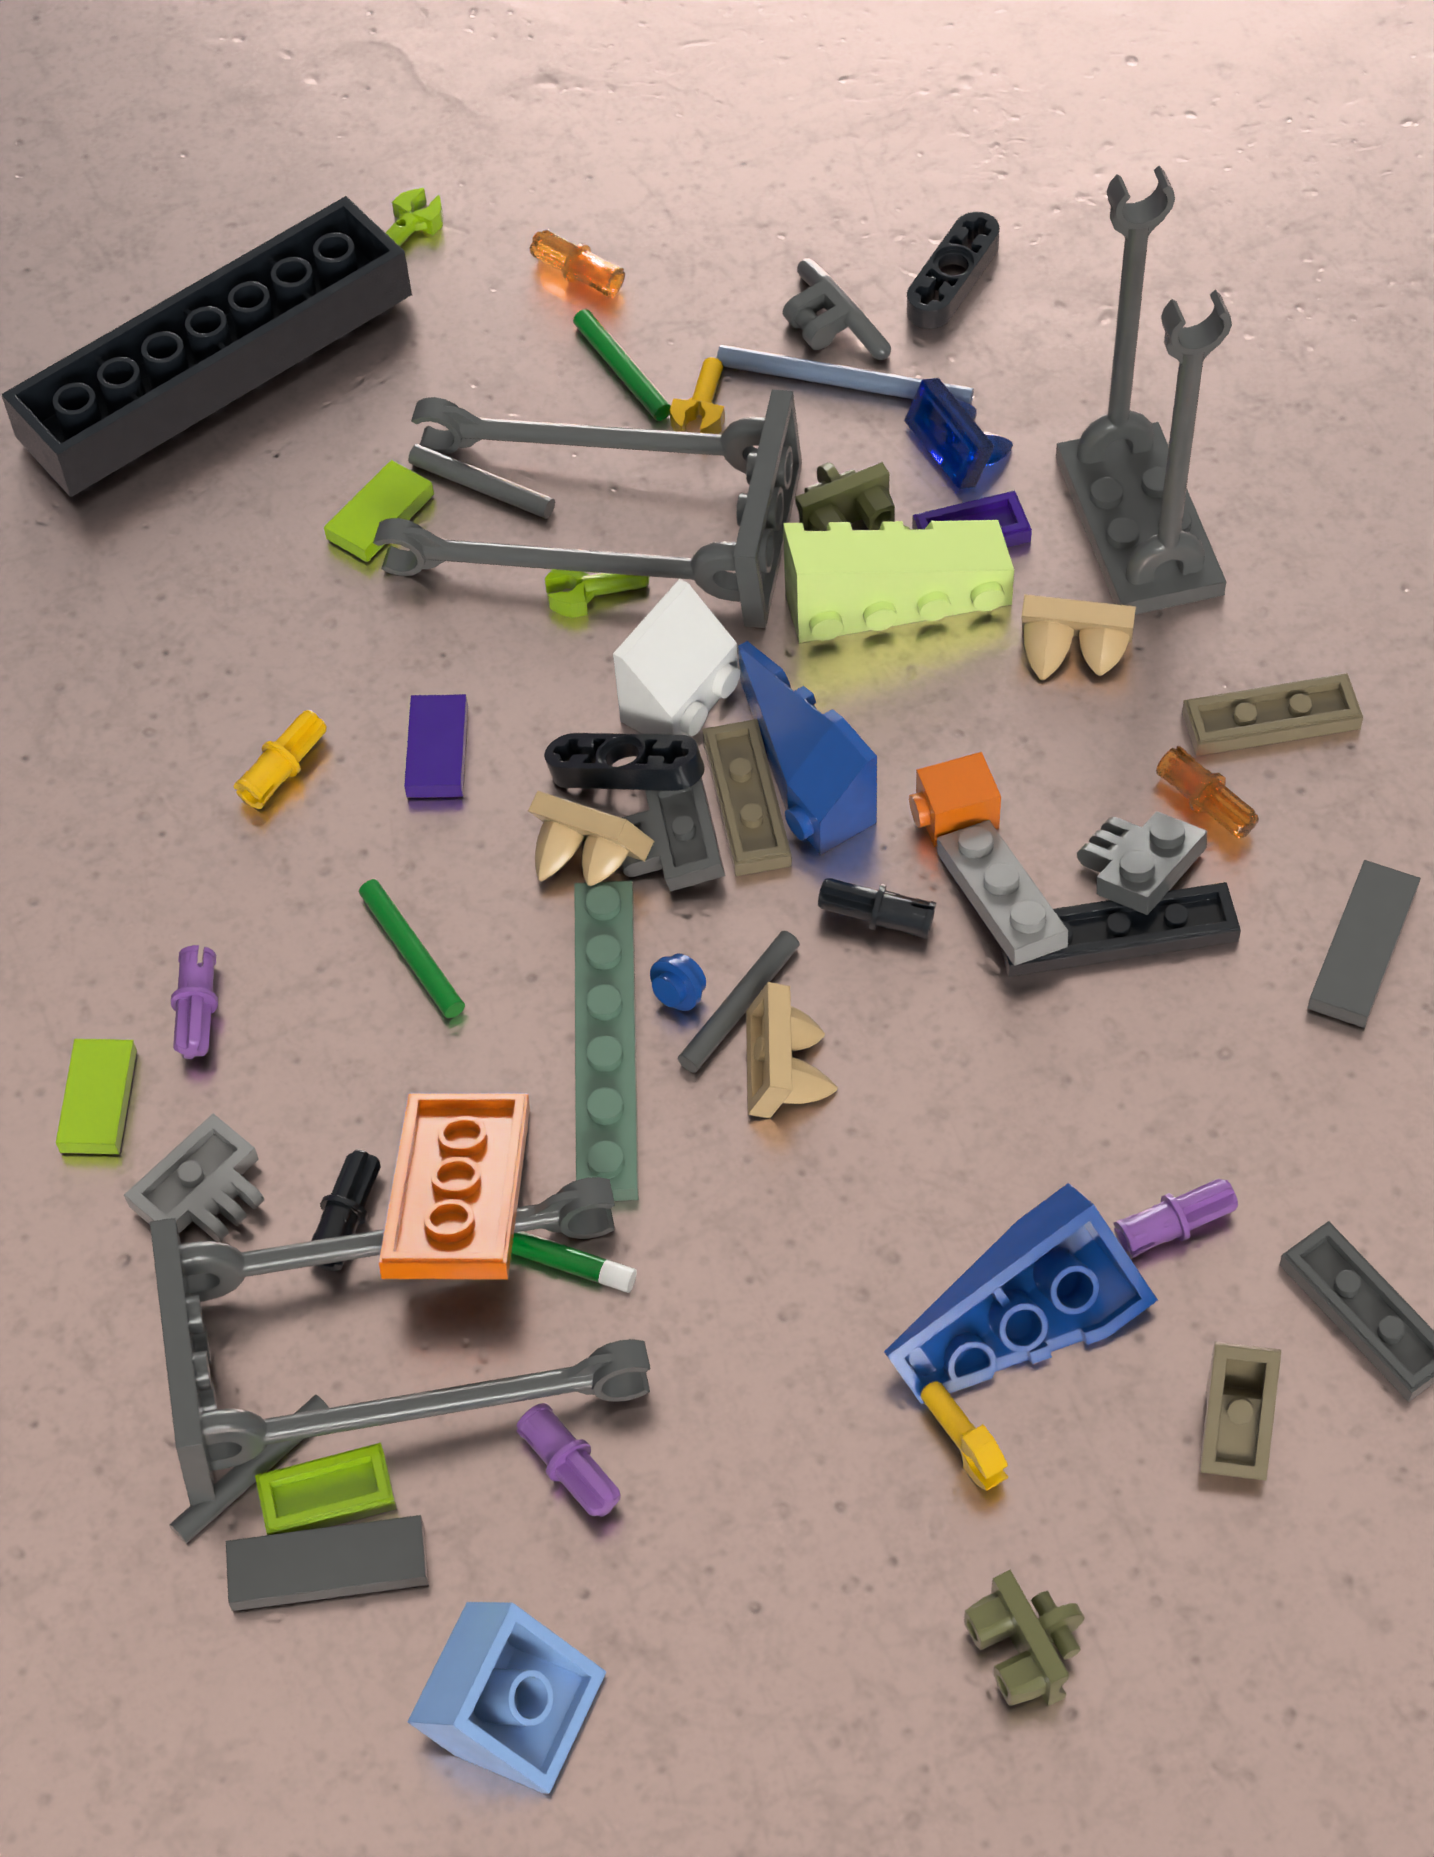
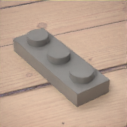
M990 820L937 838L938 856L1014 966L1068 947V929Z

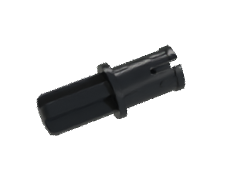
M832 878L824 879L818 896V906L821 909L870 921L869 929L875 930L877 926L903 931L927 939L929 936L937 903L887 891V885L881 884L879 890H874Z
M359 1149L346 1156L331 1195L324 1196L321 1200L320 1207L323 1213L311 1241L355 1234L358 1225L366 1222L368 1213L364 1208L381 1168L380 1160L377 1157ZM344 1261L316 1266L330 1271H338L342 1269Z

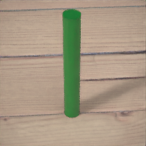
M588 309L580 310L573 319L575 326L653 418L657 421L667 418L670 415L671 405Z
M371 879L365 882L359 889L362 899L446 1018L458 1016L465 1008V1003L379 881Z

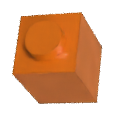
M982 752L916 769V793L909 795V805L916 826L918 828L926 826L934 847L937 846L938 837L990 820L996 830L999 829L1001 794Z

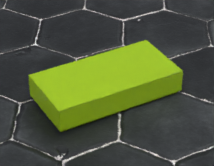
M390 460L324 526L326 539L368 562L384 546H377L373 543L379 522L390 518L410 520L434 495L432 482Z
M74 1039L56 1137V1145L60 1153L120 1154L137 1053L133 1040Z
M381 1442L255 1475L267 1535L332 1527L397 1509Z

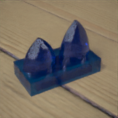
M939 378L922 379L904 421L958 489L976 487L984 468L1005 458L1011 451L1013 442L997 434L982 431L974 421L977 409L973 405L955 398Z

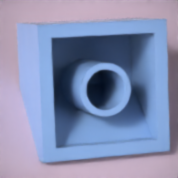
M467 1602L407 1723L456 1757L538 1792L550 1794L606 1671L513 1602Z

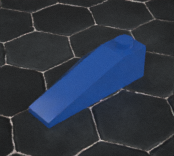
M749 641L738 645L740 681L752 716L758 720L765 752L786 810L785 819L789 828L799 840L807 839L816 851L822 855L877 823V755L835 710L831 709L824 714L818 711L814 705L816 704L814 693L802 686L795 691L792 690L784 670Z
M1067 1183L1018 1219L884 1353L922 1404L924 1402L920 1396L921 1391L931 1382H941L950 1394L990 1380L996 1371L1028 1360L1035 1364L1052 1358L1051 1352L1084 1341L1089 1345L1106 1339L1157 1302L1158 1299L1095 1205L1071 1184Z

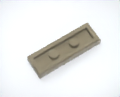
M1348 673L1188 699L1183 701L1182 714L1196 756L1361 729L1363 715Z
M753 719L702 729L703 743L735 876L791 867V851L758 720Z

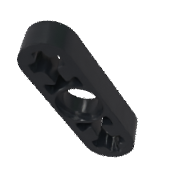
M969 212L960 216L907 290V317L914 325L925 329H934L945 325L952 318L998 252L1000 226L992 215L985 212ZM968 239L974 240L971 244V249L968 248ZM949 264H957L963 266L966 271L960 275H947L940 269ZM935 290L939 292L938 301L933 300Z
M569 733L552 741L544 754L553 781L563 788L678 791L697 783L705 771L696 741L686 735ZM636 757L635 760L626 765L612 767L615 762L623 758Z

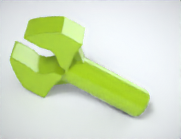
M424 188L400 193L392 201L394 217L398 218V220L385 233L399 246L414 231L422 230L434 236L443 227V211L440 196L437 195L428 207L421 209L427 203Z
M554 569L545 577L546 593H551L548 594L550 609L570 618L588 615L587 604L595 596L645 588L649 584L648 576L608 573L590 575L581 571ZM564 589H572L568 592H558Z

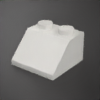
M681 579L672 586L613 653L620 722L642 734L696 735L703 727L711 708L721 697L727 698L730 696L740 679L736 641L689 583Z

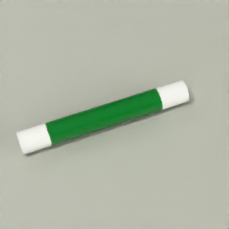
M524 1231L514 1233L512 1254L627 1293L631 1291L637 1275V1270Z

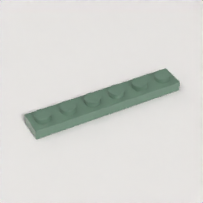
M632 881L599 882L593 886H588L587 883H574L576 1180L590 1177L610 1179L614 1201L639 1200Z

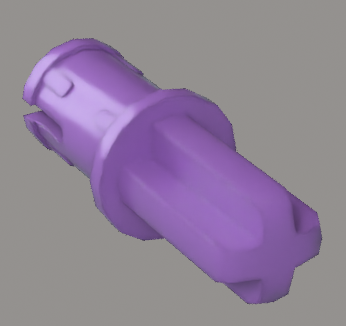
M199 945L187 946L179 952L178 990L174 991L171 995V1007L176 1011L173 1048L176 1052L181 1053L185 1059L205 1056L209 1051L211 1014L218 1007V997L213 992L214 966L216 965L217 955L212 949L204 947L202 962L197 964Z
M1216 1179L1177 1197L1170 1193L1161 1196V1203L1138 1214L1115 1221L1113 1223L1115 1226L1114 1233L1131 1259L1152 1247L1178 1238L1180 1241L1190 1238V1230L1235 1211L1238 1207V1200L1228 1180Z
M546 1403L533 1406L520 1418L516 1431L547 1465L546 1474L550 1480L554 1482L561 1481L589 1515L603 1517L611 1512L613 1506L620 1501V1490L590 1456L591 1446L583 1439L576 1440L553 1413V1409Z

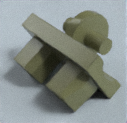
M827 462L817 467L818 483L804 489L805 493L795 497L799 523H803L804 531H827L828 522L854 523L861 519L869 530H879L882 522L895 521V506L889 493L890 473L883 462L858 472L852 469L839 474L832 463Z
M1011 1570L992 1579L991 1594L983 1597L965 1610L964 1623L975 1645L980 1650L1010 1637L1018 1655L995 1665L993 1672L997 1685L1009 1706L1035 1699L1041 1695L1047 1706H1050L1066 1698V1692L1062 1685L1069 1679V1673L1052 1643H1055L1063 1659H1069L1078 1654L1081 1649L1072 1632L1083 1623L1085 1617L1076 1603L1057 1607L1049 1592L1043 1591L1031 1599L1033 1606L1040 1618H1037Z

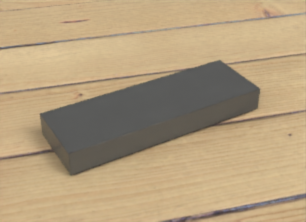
M1367 860L1363 861L1311 993L1307 1009L1365 1028L1418 890L1420 877Z
M1330 1221L1323 1224L1281 1255L1279 1265L1408 1402L1434 1384V1330Z
M421 1515L226 1541L228 1603L232 1611L428 1585L424 1523Z

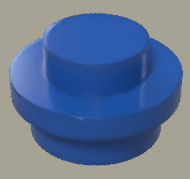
M677 953L671 957H661L651 966L650 979L655 996L664 1005L681 1011H688L701 1001L702 992L706 988V977L701 967L692 958Z

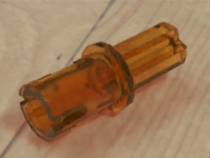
M548 230L538 231L533 236V242L529 248L531 255L563 272L565 280L569 282L578 280L601 292L607 298L614 297L621 289L625 279L624 269L591 253V248L584 243L575 245Z
M1177 746L1176 749H1170L1159 761L1156 768L1157 775L1180 791L1189 800V806L1193 811L1197 813L1205 811L1232 835L1240 839L1246 837L1257 825L1259 818L1255 810L1225 786L1226 778L1219 772L1212 773L1204 768L1181 746Z

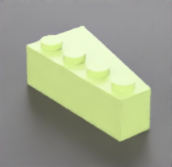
M998 520L931 521L925 529H910L904 526L903 521L882 522L879 530H852L850 522H828L827 531H804L803 523H783L785 594L799 643L814 640H831L837 636L869 630L881 631L891 626L925 620L936 621L947 616L974 611H991L998 607L1012 605L1014 567Z

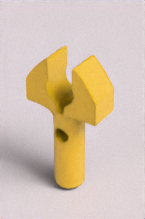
M708 357L703 361L692 398L688 400L673 398L670 407V420L674 431L686 432V425L695 420L698 415H701L700 433L719 434L722 432L725 422L724 406L712 403L723 369L722 362L719 359Z
M934 1381L926 1385L921 1391V1399L960 1449L963 1468L973 1482L983 1490L988 1491L1009 1478L1003 1470L1008 1467L1005 1457L984 1424L975 1428L941 1382Z

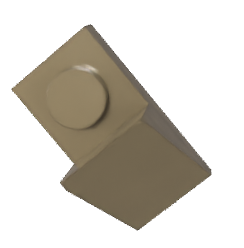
M1223 1342L1214 1343L1206 1386L1207 1408L1200 1461L1201 1473L1267 1481L1281 1349Z

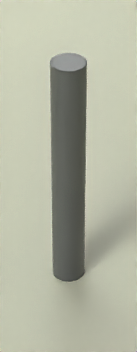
M415 444L409 453L408 461L414 466L545 519L549 518L554 510L555 500L553 498L419 444Z
M781 931L681 1052L678 1056V1061L685 1069L693 1073L698 1071L747 1011L767 982L774 978L797 950L800 943L793 934L788 931Z
M315 1394L295 1413L329 1407ZM303 1439L269 1444L256 1458L242 1465L234 1466L214 1484L215 1501L189 1506L169 1526L187 1544L256 1482L255 1475L266 1473Z

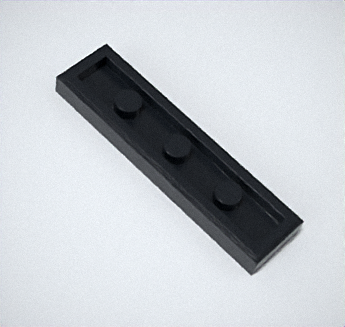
M1227 882L1168 891L1148 915L1111 900L1054 908L1053 910L1068 929V947L1016 966L1013 965L1003 949L1002 953L1008 977L1238 942L1241 929Z

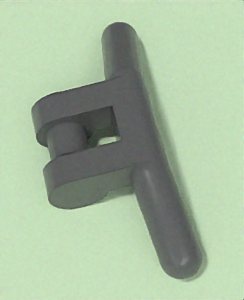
M803 259L797 266V272L811 287L795 295L785 304L783 316L794 328H801L803 330V339L812 349L821 350L826 348L834 340L837 333L849 327L875 359L884 360L888 358L891 354L889 342L862 310L813 260ZM823 308L827 310L819 316L816 314V312Z

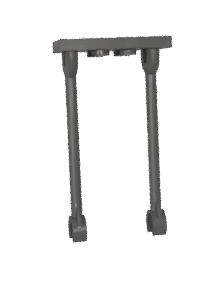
M1160 165L1153 170L1158 179L1156 189L1150 196L1139 202L1126 203L1130 195L1121 176L1116 174L1109 182L1106 193L1111 206L1110 220L1114 230L1121 233L1125 237L1108 414L1090 423L1083 431L1081 438L1057 443L1056 447L1057 462L1112 600L1117 605L1136 606L1135 615L1225 595L1227 582L1187 490L1203 361L1227 337L1232 327L1231 316L1222 296L1216 290L1210 294L1214 304L1212 313L1207 319L1197 325L1183 327L1186 321L1177 301L1173 299L1164 307L1161 315L1162 325L1165 330V347L1168 354L1179 361L1169 445L1159 422L1151 423L1143 414L1130 410L1148 236L1165 219L1175 202L1174 190Z
M772 389L765 417L741 418L729 424L722 434L484 419L472 415L446 399L429 397L417 401L411 419L413 423L417 425L422 422H435L449 429L439 430L429 425L424 428L420 445L441 454H450L458 448L471 447L480 440L718 455L724 456L725 460L733 468L746 474L749 489L748 493H740L738 497L736 518L737 525L740 528L737 541L712 542L701 547L692 558L443 540L409 520L390 518L379 522L373 543L377 546L392 543L408 548L410 551L390 546L387 549L382 570L395 575L410 576L419 573L422 569H432L447 561L694 580L696 585L705 593L718 599L740 602L744 627L766 628L784 548L783 523H789L802 467L793 391Z
M590 1177L576 1180L563 1186L555 1195L550 1196L539 1204L517 1207L514 1233L546 1229L577 1239L595 1238L608 1234L615 1230L611 1212L615 1202L610 1179ZM176 1218L150 1222L175 1444L190 1506L216 1501L213 1471L242 1465L259 1456L269 1444L572 1392L595 1395L602 1400L612 1402L628 1401L650 1392L646 1372L651 1368L645 1341L628 1339L608 1343L596 1349L589 1358L571 1367L263 1419L261 1416L248 1410L234 1408L217 1409L213 1381L211 1382L209 1364H212L207 1328L204 1326L201 1302L220 1298L234 1291L244 1281L245 1277L380 1255L385 1229L241 1252L227 1243L215 1241L181 1244Z

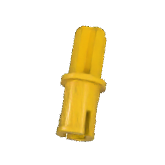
M306 710L293 721L276 742L266 741L262 746L263 753L259 756L258 760L234 783L233 787L237 790V795L253 808L262 809L277 788L289 776H297L300 772L299 762L326 732L327 726L325 722L314 712Z

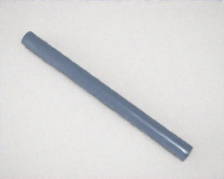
M720 345L717 353V359L722 362L723 367L967 409L971 408L974 388L725 345Z

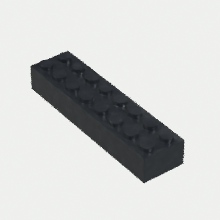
M344 196L2 393L1 396L15 437L65 492L72 497L410 297L412 291L405 251L347 196Z

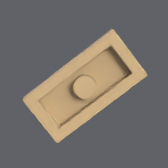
M1024 594L1022 631H1024V646L1027 658L1032 669L1040 680L1047 679L1063 662L1069 651L1072 638L1076 636L1079 637L1080 648L1087 664L1096 675L1102 676L1119 662L1126 651L1128 642L1132 643L1136 606Z
M538 790L528 810L543 822L535 850V867L539 881H543L559 871L573 857L582 841L585 842L582 852V868L588 886H593L611 876L622 865L627 856L645 862L654 843V840L626 819Z
M767 982L746 1011L748 1115L771 1118L782 1103L805 1104L819 1101L836 1092L838 1087L819 1069L803 1060L792 1057V1051L806 1049L815 1045L824 1038L825 1033L810 1016L791 1006L790 986Z

